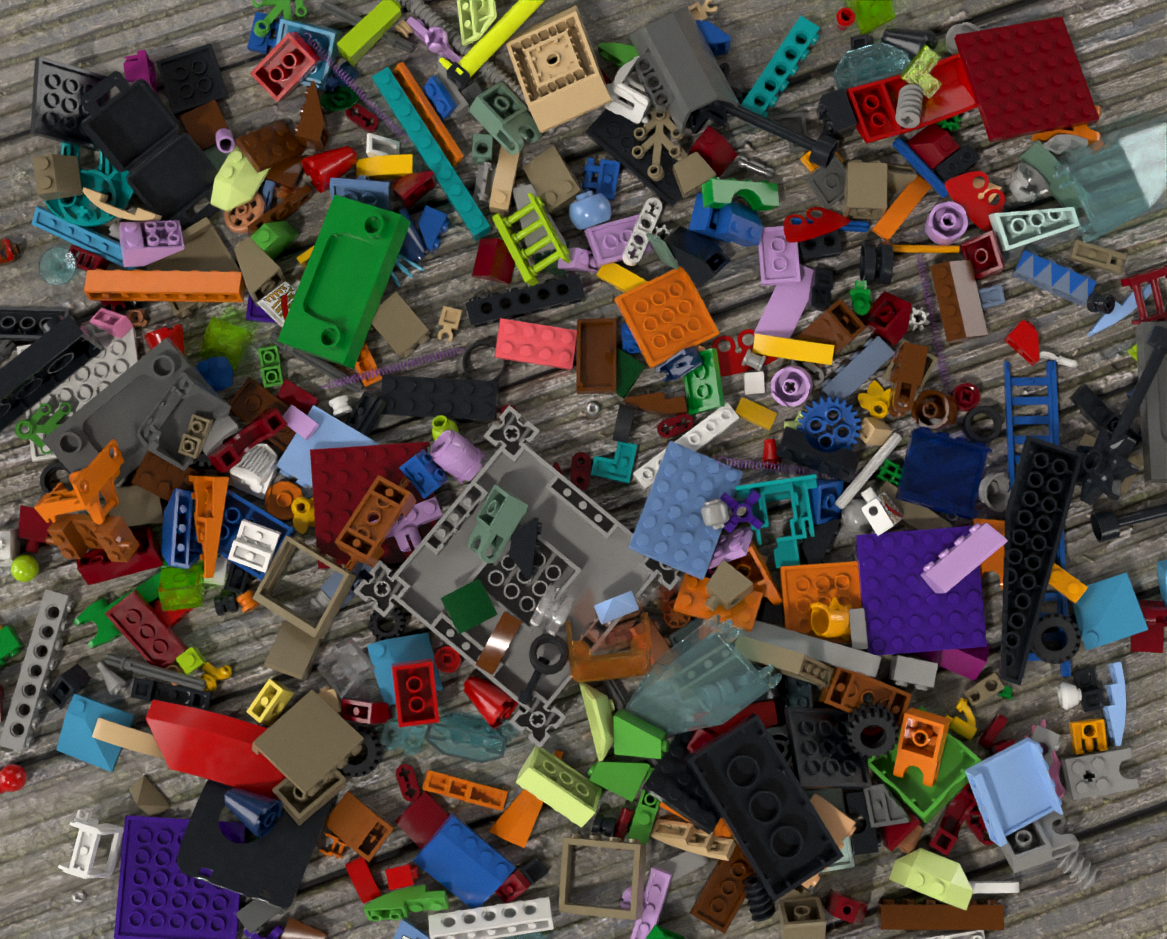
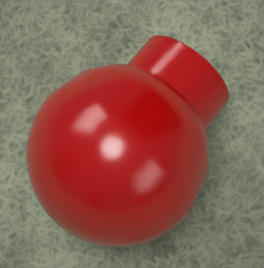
M9 764L0 771V794L6 791L16 792L24 787L27 781V774L21 766Z

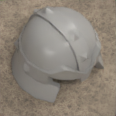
M1020 163L1017 171L1013 172L1009 187L1018 202L1032 201L1033 203L1040 194L1049 191V185L1045 177L1033 166L1027 163Z
M1004 472L991 473L985 476L978 485V500H981L982 503L997 512L1006 511L1011 490L1008 492L1010 480L1004 476Z
M853 498L842 509V518L839 519L841 530L852 537L869 534L873 529L861 509L867 504L862 498Z

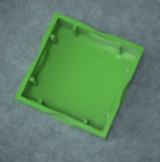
M923 706L919 708V710L928 712ZM901 728L899 729L898 740L900 738ZM947 733L938 779L933 787L923 784V773L916 766H909L908 772L902 778L893 775L898 743L894 744L895 748L893 751L888 750V755L884 756V754H881V758L872 756V759L869 758L867 760L869 770L885 783L925 824L969 782L965 770L981 762L970 749L949 733Z

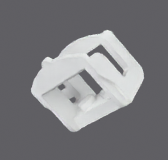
M639 56L634 57L632 61L623 65L617 72L614 81L606 85L612 102L605 104V108L615 114L624 116L634 123H640L652 105L636 72H631L634 66L636 67V60ZM642 64L639 66V68L641 70H647L649 69V66L647 64ZM650 81L648 85L650 87H656L658 86V82ZM628 84H631L634 87L642 90L644 94H641L636 90L628 87ZM621 96L632 102L635 106L632 107L618 99Z
M79 809L76 818L69 823V825L79 828L72 859L69 862L60 863L58 868L62 869V872L83 879L110 877L122 853L124 827L108 823L98 824L97 819L91 818L92 811L87 812L86 816H84V809ZM114 834L106 869L93 868L101 835Z

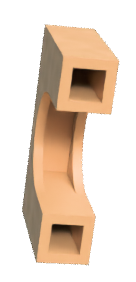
M815 792L810 801L841 850L844 846L842 841L846 835L850 837L856 829L854 826L856 822ZM816 874L801 885L807 889L810 885L814 887L821 877Z

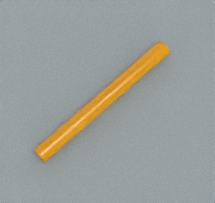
M892 245L893 252L959 253L960 247L956 245Z

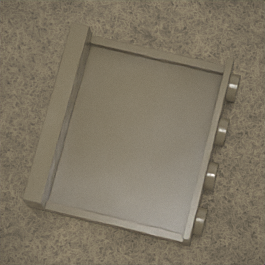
M207 217L182 231L184 250L145 265L149 271L198 270L200 272H210L216 270L219 272H229L234 270L241 272ZM167 301L174 311V315L179 320L181 318L186 319L196 309H203L209 305V302Z
M311 690L253 742L252 751L257 755L259 753L264 755L303 793L302 798L306 799L308 796L312 797L320 789L319 785L330 781L334 776L333 772L338 768L341 770L348 763L349 757L352 755L356 756L363 749L364 738L319 695Z

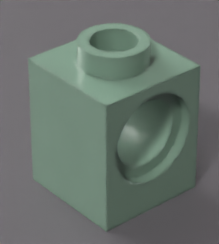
M473 135V162L484 165V162L492 163L494 147L492 135ZM486 147L488 151L482 154L478 152V149Z

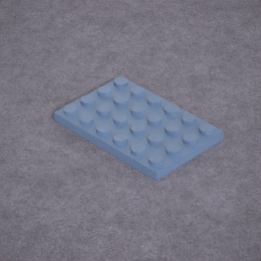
M669 441L628 549L703 580L722 528L713 530L712 526H706L701 514V508L705 506L704 502L720 499L724 492L734 498L736 493L735 486L739 485L743 472Z

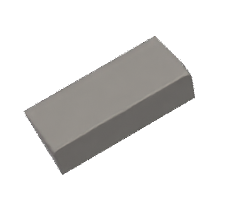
M863 608L850 609L852 648L856 650L867 649L865 611Z

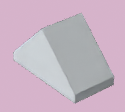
M371 133L367 134L366 153L368 158L399 155L400 141Z

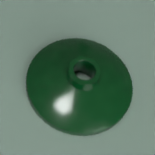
M338 86L332 92L329 90L325 91L320 100L322 107L327 110L343 111L353 107L358 102L359 95H356L357 91L354 92V89H351V87L347 86L344 88L343 86Z

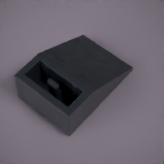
M682 226L678 227L664 240L680 267L686 271L699 288L712 279L731 261L719 245Z

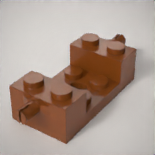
M379 475L377 476L335 540V544L339 549L351 557L345 566L347 570L352 572L357 562L365 563L372 568L375 567L384 553L381 545L400 515L406 518L417 502L412 493L405 490L410 482L409 479L402 477L400 483L396 485ZM372 515H379L377 522H369V518Z
M59 514L57 521L52 523L47 529L50 536H47L45 539L48 545L58 546L61 554L66 559H82L89 548L104 549L108 558L113 562H128L140 546L122 516H105V521L102 524H96L90 515Z
M836 666L831 667L834 671L829 687H823L819 701L853 713L852 709L854 707L860 708V704L864 703L863 695L869 692L872 695L871 702L874 705L879 702L882 704V707L886 705L889 707V711L892 710L899 730L912 694L866 675Z

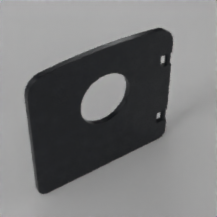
M207 780L191 815L178 852L177 864L182 873L195 879L203 880L212 885L268 903L280 909H288L294 901L334 797L300 826L283 807L280 818L276 816L273 822L276 825L268 835L263 838L259 837L250 843L239 844L228 840L222 834L219 827L220 813L226 806L224 796L229 789L234 787ZM205 868L213 871L211 877L199 874L201 869ZM261 890L273 892L271 899L261 896Z

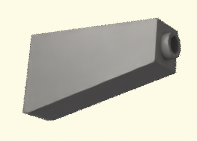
M523 183L517 185L516 188H512L517 211L531 203L527 195L531 192L538 196L532 184L527 185ZM543 206L562 245H566V242L562 237L561 233L559 232L557 226L555 225L545 206ZM536 210L519 219L522 230L540 219ZM544 225L524 238L526 249L548 235ZM551 242L530 255L529 260L551 255L557 250Z

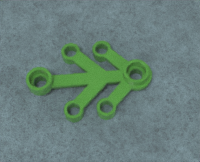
M253 0L252 4L256 8L275 6L264 20H259L255 23V35L261 38L266 37L269 34L270 24L282 10L284 19L292 20L291 0H261L262 3L260 4ZM295 0V16L298 19H303L306 17L307 9L303 5V0ZM298 10H302L304 14H299ZM259 25H264L266 28L260 29Z
M67 402L62 403L59 410L44 425H36L43 416H48L52 411L49 404H41L39 410L29 420H21L16 424V435L21 439L33 441L43 454H51V450L48 452L43 451V447L46 444L36 433H45L48 436L61 424L57 423L64 415H69L72 411L71 405ZM65 405L69 406V411L67 412L62 411V407ZM42 407H49V411L43 413L41 411ZM25 426L29 427L27 433L22 432V428Z

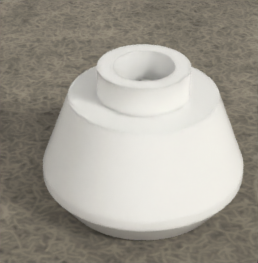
M1062 682L1058 686L1060 706L1068 710L1078 705L1079 701L1082 700L1080 688L1077 689L1076 685Z

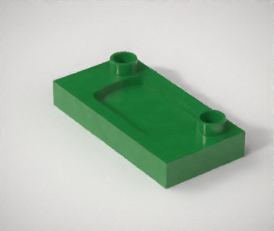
M334 194L277 341L287 347L354 369L411 222L401 214Z

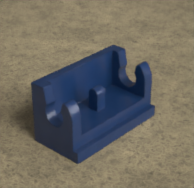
M692 346L681 350L657 366L656 370L659 373L664 372L667 377L663 379L665 382H676L704 362L696 347Z

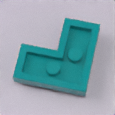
M618 442L614 460L595 456L591 476L629 484L637 445Z

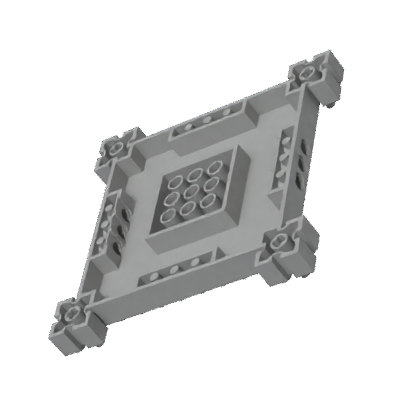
M509 405L499 417L502 424L499 427L493 424L484 435V438L496 448L500 444L502 446L392 577L391 575L394 570L379 560L369 572L373 576L370 582L367 579H363L353 592L365 602H369L371 599L374 600L376 603L372 608L386 618L397 606L393 602L395 599L526 709V712H524L520 708L509 722L521 733L525 728L529 730L531 734L528 738L541 748L551 736V733L547 731L550 726L557 729L567 716L555 705L551 710L548 706L622 618L619 617L601 625L594 605L631 590L635 600H637L657 574L661 576L657 581L670 591L679 581L680 577L676 575L679 570L628 549L633 533L524 444L527 442L531 445L541 432L529 421L523 425L520 422L522 415ZM495 484L513 493L529 505L526 515L518 523L516 531L534 517L539 518V523H542L541 535H537L536 543H540L539 555L534 557V563H537V573L532 575V579H527L509 556L511 537L494 563L484 562L478 556V553L471 551L467 545L468 538L478 522L475 518ZM481 539L475 541V547L480 545ZM489 547L488 550L485 552L486 556H490L493 551L491 547ZM480 578L498 615L458 634L440 598ZM505 611L523 622L492 675L475 664ZM551 633L558 635L565 641L568 647L566 665L556 674H542L532 693L533 699L529 705L520 703L518 701L521 690L525 691L535 671L529 658L531 643L542 634ZM545 643L538 648L537 658L539 656L544 657L550 661L549 665H553L559 661L561 652L555 644Z

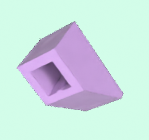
M568 248L570 251L568 256L571 260L569 264L561 258L558 259L559 269L597 273L601 266H597L592 251L580 248Z

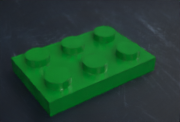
M715 348L698 352L704 363L684 376L689 415H696L725 406L717 349Z

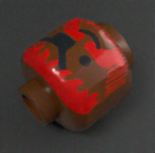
M8 238L0 240V266L15 263L18 258L17 255L20 254L18 244L13 243Z

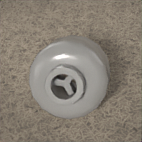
M720 499L704 502L705 506L701 508L704 524L712 526L713 530L725 527L724 523L730 519L726 503L720 501Z

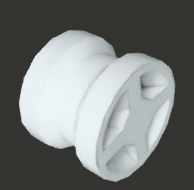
M347 395L339 396L328 402L334 410V417H340L352 412L351 406L347 403Z

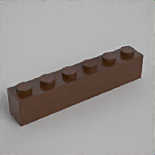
M883 899V903L878 902V928L881 930H1004V905L997 903L996 899H985V903H977L976 899H970L967 910L945 902L936 903V899H924V903H916V899H903L904 903H896L895 899Z

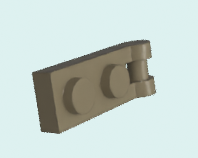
M1075 240L1069 260L1106 270L1115 275H1122L1124 270L1122 266L1123 262H1126L1127 255ZM1111 259H1114L1116 261L1115 265L1110 264Z

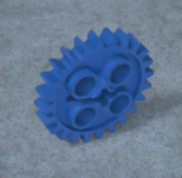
M828 395L827 400L820 396V402L818 403L812 399L813 406L806 404L808 411L801 410V414L804 417L798 418V422L802 424L797 425V429L805 433L808 443L813 448L825 453L836 452L841 447L848 448L849 450L853 449L851 443H858L854 437L861 436L860 432L856 430L862 429L861 424H856L861 419L860 417H854L858 411L857 409L851 411L852 403L846 406L845 398L839 402L838 396L831 400L830 395ZM831 410L838 412V415L834 418L829 417L827 414ZM813 420L821 422L820 426L816 428L812 427L810 423ZM826 424L832 426L833 429L829 430L826 428ZM843 426L847 427L848 431L845 434H839L837 432L838 429ZM827 436L831 440L829 443L823 444L820 442L822 437Z

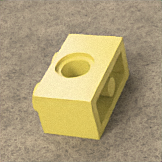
M269 679L246 712L259 723L272 726L294 693L281 682Z

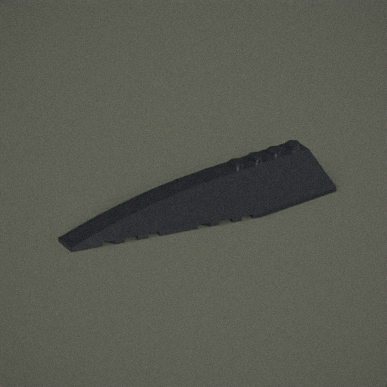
M1029 435L1026 436L1005 511L1004 537L1007 539V542L1004 544L1000 679L1016 685H1021L1083 458V453Z

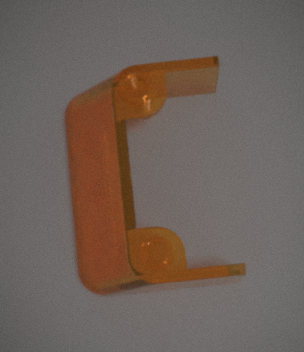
M648 612L641 614L643 633L637 634L632 638L630 652L591 656L589 645L581 640L572 641L570 621H565L569 671L572 680L583 683L648 674L651 670V636Z

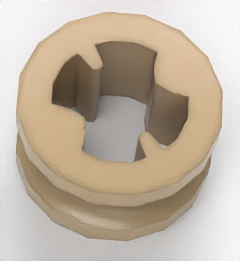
M400 20V25L395 26V29L406 39L409 37V33L412 34L414 32L404 20Z

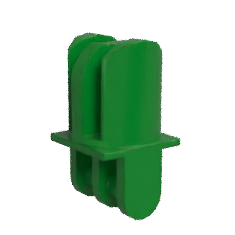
M885 459L883 467L879 468L880 472L875 477L883 482L888 481L908 494L910 489L904 485L912 486L913 482L911 480H916L917 476L900 468V465ZM889 466L895 468L893 472L888 470ZM885 474L890 475L889 480L884 478Z

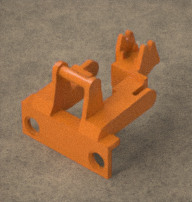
M112 439L87 468L74 471L69 475V481L74 488L72 491L65 489L62 482L58 483L50 493H46L34 506L35 510L47 523L51 520L55 523L59 514L87 509L96 524H102L105 521V516L113 507L119 504L114 480L120 475V466L125 462L116 440ZM111 448L114 450L113 459L110 457ZM99 490L107 502L102 508L99 500Z

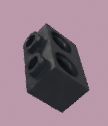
M967 144L938 165L934 173L945 183L949 179L969 171L978 163L980 158L972 147Z
M838 229L809 240L797 242L801 263L838 257L842 253ZM824 240H832L833 246L825 245ZM811 242L814 245V249H807L805 243Z

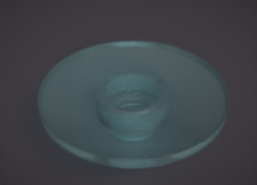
M50 248L40 258L39 273L48 284L55 286L64 285L76 273V259L66 248ZM62 264L63 267H62V269L59 271V270H58V266Z

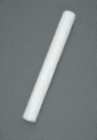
M894 432L835 501V504L840 509L846 507L902 440L898 433Z

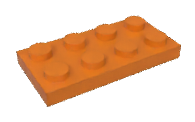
M685 573L673 608L674 611L752 633L763 593L753 591L730 610L719 605L714 611H711L704 604L710 597L706 592V585L710 579L704 577L701 580Z

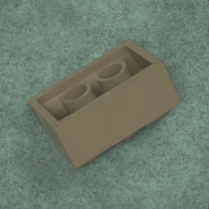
M336 770L333 772L334 776L327 783L323 782L318 786L320 789L312 797L308 796L306 799L302 798L303 793L288 778L280 782L272 791L278 800L282 802L286 812L300 826L346 787V779Z

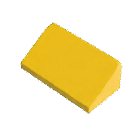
M741 397L735 410L739 418L770 431L777 415L776 412Z

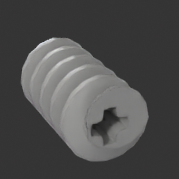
M909 84L902 87L899 91L895 120L904 128H915L920 123L924 91L918 85Z
M1078 851L1057 858L1058 863L1056 867L1065 866L1063 873L1071 871L1069 878L1072 879L1077 876L1076 883L1079 884L1083 881V889L1091 887L1102 875V871H1097L1095 865L1091 866L1089 860L1084 861V856L1078 855Z

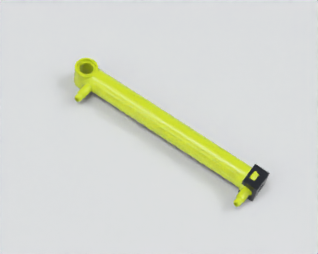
M518 0L458 63L455 61L452 64L444 57H441L439 62L447 69V78L462 90L470 82L473 74L545 0Z

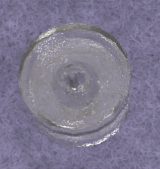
M550 584L529 623L539 628L543 625L546 618L549 619L545 632L555 637L559 628L564 625L570 614V608L576 597L565 593L560 601L556 602L560 590Z

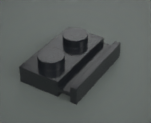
M364 391L345 424L367 437L388 403Z

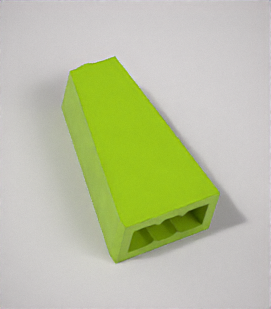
M382 0L337 43L339 54L354 67L401 17V5L396 0Z

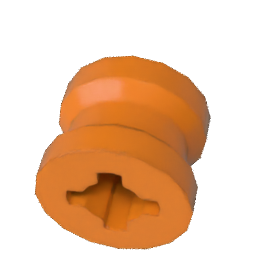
M253 589L236 598L237 603L242 606L243 613H247L260 605V603L252 599L255 594Z

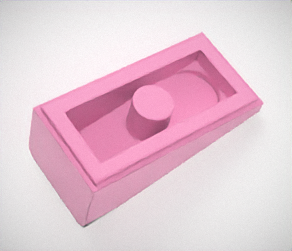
M101 308L89 321L91 324L120 339L133 327L127 316L105 308Z

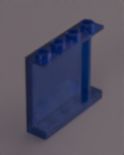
M919 426V428L911 430L895 499L968 520L977 519L978 511L974 509L987 453H991L993 449L986 448L984 443H969L968 439L963 437L951 438L949 437L950 434L945 432H930L931 429L928 427Z

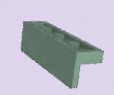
M1039 140L1019 157L1022 163L1033 166L1045 177L1049 185V192L1063 208L1074 207L1076 211L1090 198V195L1047 149L1043 148V144Z

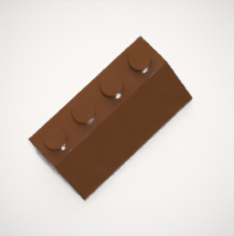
M971 260L948 261L930 266L948 344L951 345L988 336Z

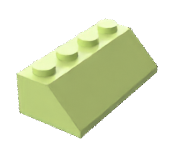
M537 745L522 766L516 783L521 788L529 791L539 800L545 802L555 811L560 812L580 827H583L596 813L602 792L601 787Z

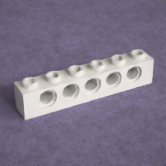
M727 402L724 407L716 410L676 440L675 443L698 452L739 420V416ZM666 449L633 473V478L643 491L652 486Z
M549 897L428 915L430 939H494L554 929Z

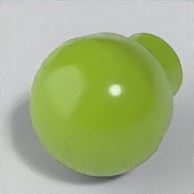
M443 415L433 419L432 437L434 441L446 430L455 431L459 434L458 426L452 420L447 419Z
M30 555L18 556L11 564V574L20 582L32 581L39 573L38 562Z

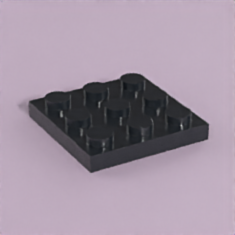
M211 43L156 61L174 116L187 113L213 100L220 102L230 98Z

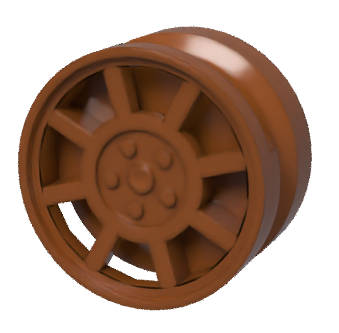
M672 600L663 610V619L668 626L681 628L690 621L691 616L674 611L673 608L676 600Z

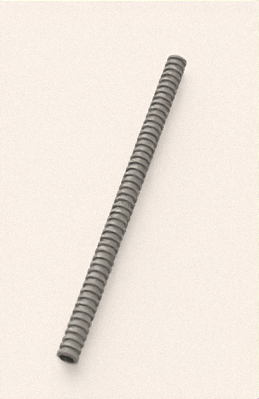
M398 0L403 7H407V10L411 11L412 15H416V18L420 19L426 27H441L442 31L447 33L448 44L453 49H456V53H460L464 57L473 47L472 43L463 46L459 31H455V28L451 27L449 23L446 24V20L442 19L440 15L437 16V12H433V9L424 4L423 0ZM489 58L478 69V72H482L483 76H487V80H491L492 84H498L502 81L528 108L521 86L517 85V82L513 81L512 77H508L507 73L504 74V70H499V66H495V63L490 62ZM528 108V109H527V113L530 115L531 112H530V110H529V108ZM561 125L550 129L549 133L554 134Z

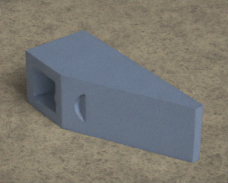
M357 562L352 572L358 576L341 605L342 609L356 595L353 591L363 579L369 581L373 577L369 573L373 569L365 563ZM334 572L320 588L332 599L344 575Z

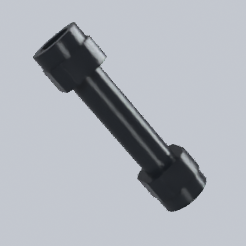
M539 656L538 660L542 664L549 665V660ZM537 670L534 671L525 691L521 690L518 701L528 706L532 701V693L542 673H539Z

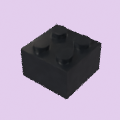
M842 88L822 95L818 103V109H816L818 119L823 122V133L838 140L852 136L857 122L845 89Z

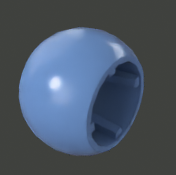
M591 190L576 196L577 202L570 204V220L579 230L605 222L611 218V205L608 199L601 193L593 195Z

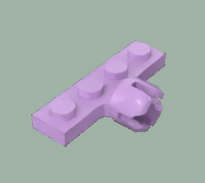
M411 16L406 21L413 29V33L426 44V47L431 52L441 55L452 64L455 61L458 63L463 58L462 55L458 56L454 53V49L448 44L447 33L442 31L441 27H430L428 31L425 28L426 25L420 19L415 20Z
M436 497L415 504L406 518L400 515L385 539L395 537L400 550L403 552L411 551L408 541L411 540L416 549L422 541L418 527L443 516Z
M656 866L652 868L643 895L642 919L636 920L631 939H646L654 925H658L673 873ZM632 886L624 891L622 895L624 900L620 901L621 908L631 909Z

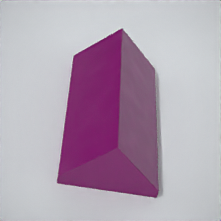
M987 643V647L914 652L911 654L929 662L937 663L938 666L975 681L987 663L990 644Z

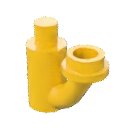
M961 697L956 703L955 708L959 712L964 711L967 722L956 716L952 718L946 715L945 717L950 719L949 729L971 740L977 730L976 720L967 704L968 699Z

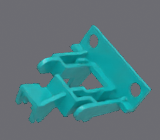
M816 474L735 486L737 500L745 499L752 489L761 495L759 500L751 507L752 515L763 523L761 528L769 527L766 502L791 500L794 519L789 521L792 536L776 538L778 548L773 549L776 568L800 565L797 540L807 539L804 521H808L810 536L815 537L808 489L817 488ZM751 525L752 531L756 530L758 545H762L760 529L757 530Z

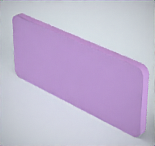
M799 264L801 283L776 285L755 329L754 335L756 333L791 338L809 300L812 269Z

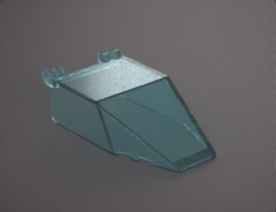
M1167 121L1118 129L1053 166L1055 170H1058L1053 175L1055 179L1061 178L1066 174L1070 177V179L1059 185V189H1064L1073 184L1088 216L1089 221L1078 227L1079 232L1084 231V242L1098 239L1100 236L1151 209L1167 188Z
M715 614L654 662L652 668L623 710L665 731L666 736L722 725L768 690L774 688L782 679V675L778 673L771 677V672L774 669L771 664L758 672L732 643V641L739 637L741 630L737 628L726 636L724 632L733 625V622L729 619L720 624V616Z

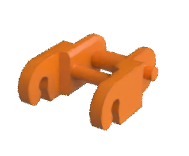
M325 832L324 835L332 838L334 843L329 852L320 848L318 852H322L330 857L335 855L337 859L339 857L343 858L344 856L341 854L344 847L348 845L340 841L339 837ZM336 843L341 844L338 853L334 852Z

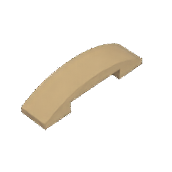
M85 187L82 190L87 198L97 207L114 216L143 222L161 220L162 216L141 208H137L136 214L106 203L108 199L106 194Z
M98 718L92 735L93 738L165 759L153 734Z

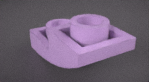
M293 405L282 416L287 422V426L307 441L319 427L318 423Z

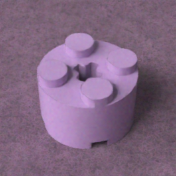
M945 202L936 205L926 219L925 233L936 244L951 245L960 239L968 226L965 209L955 202Z
M789 365L782 368L771 380L772 396L783 406L800 405L810 396L813 388V381L808 371L797 365ZM794 382V388L790 390L788 388L789 383Z

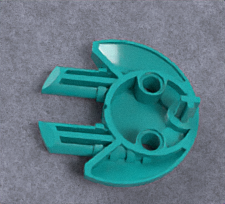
M61 142V155L78 157L82 190L85 187L108 196H113L112 201L108 204L125 210L135 193L126 182L128 170L118 172L100 150L97 170H82L80 167V147ZM84 193L83 195L72 196L74 200L70 204H67V200L70 197L44 201L51 212L58 218L81 227L102 225L117 217L97 207Z

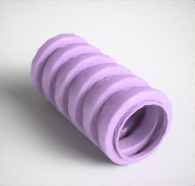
M226 128L218 130L215 135L218 149L223 153L231 152L235 147L232 132ZM223 139H229L228 142H220Z

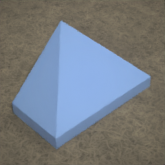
M632 590L594 605L601 625L639 610Z

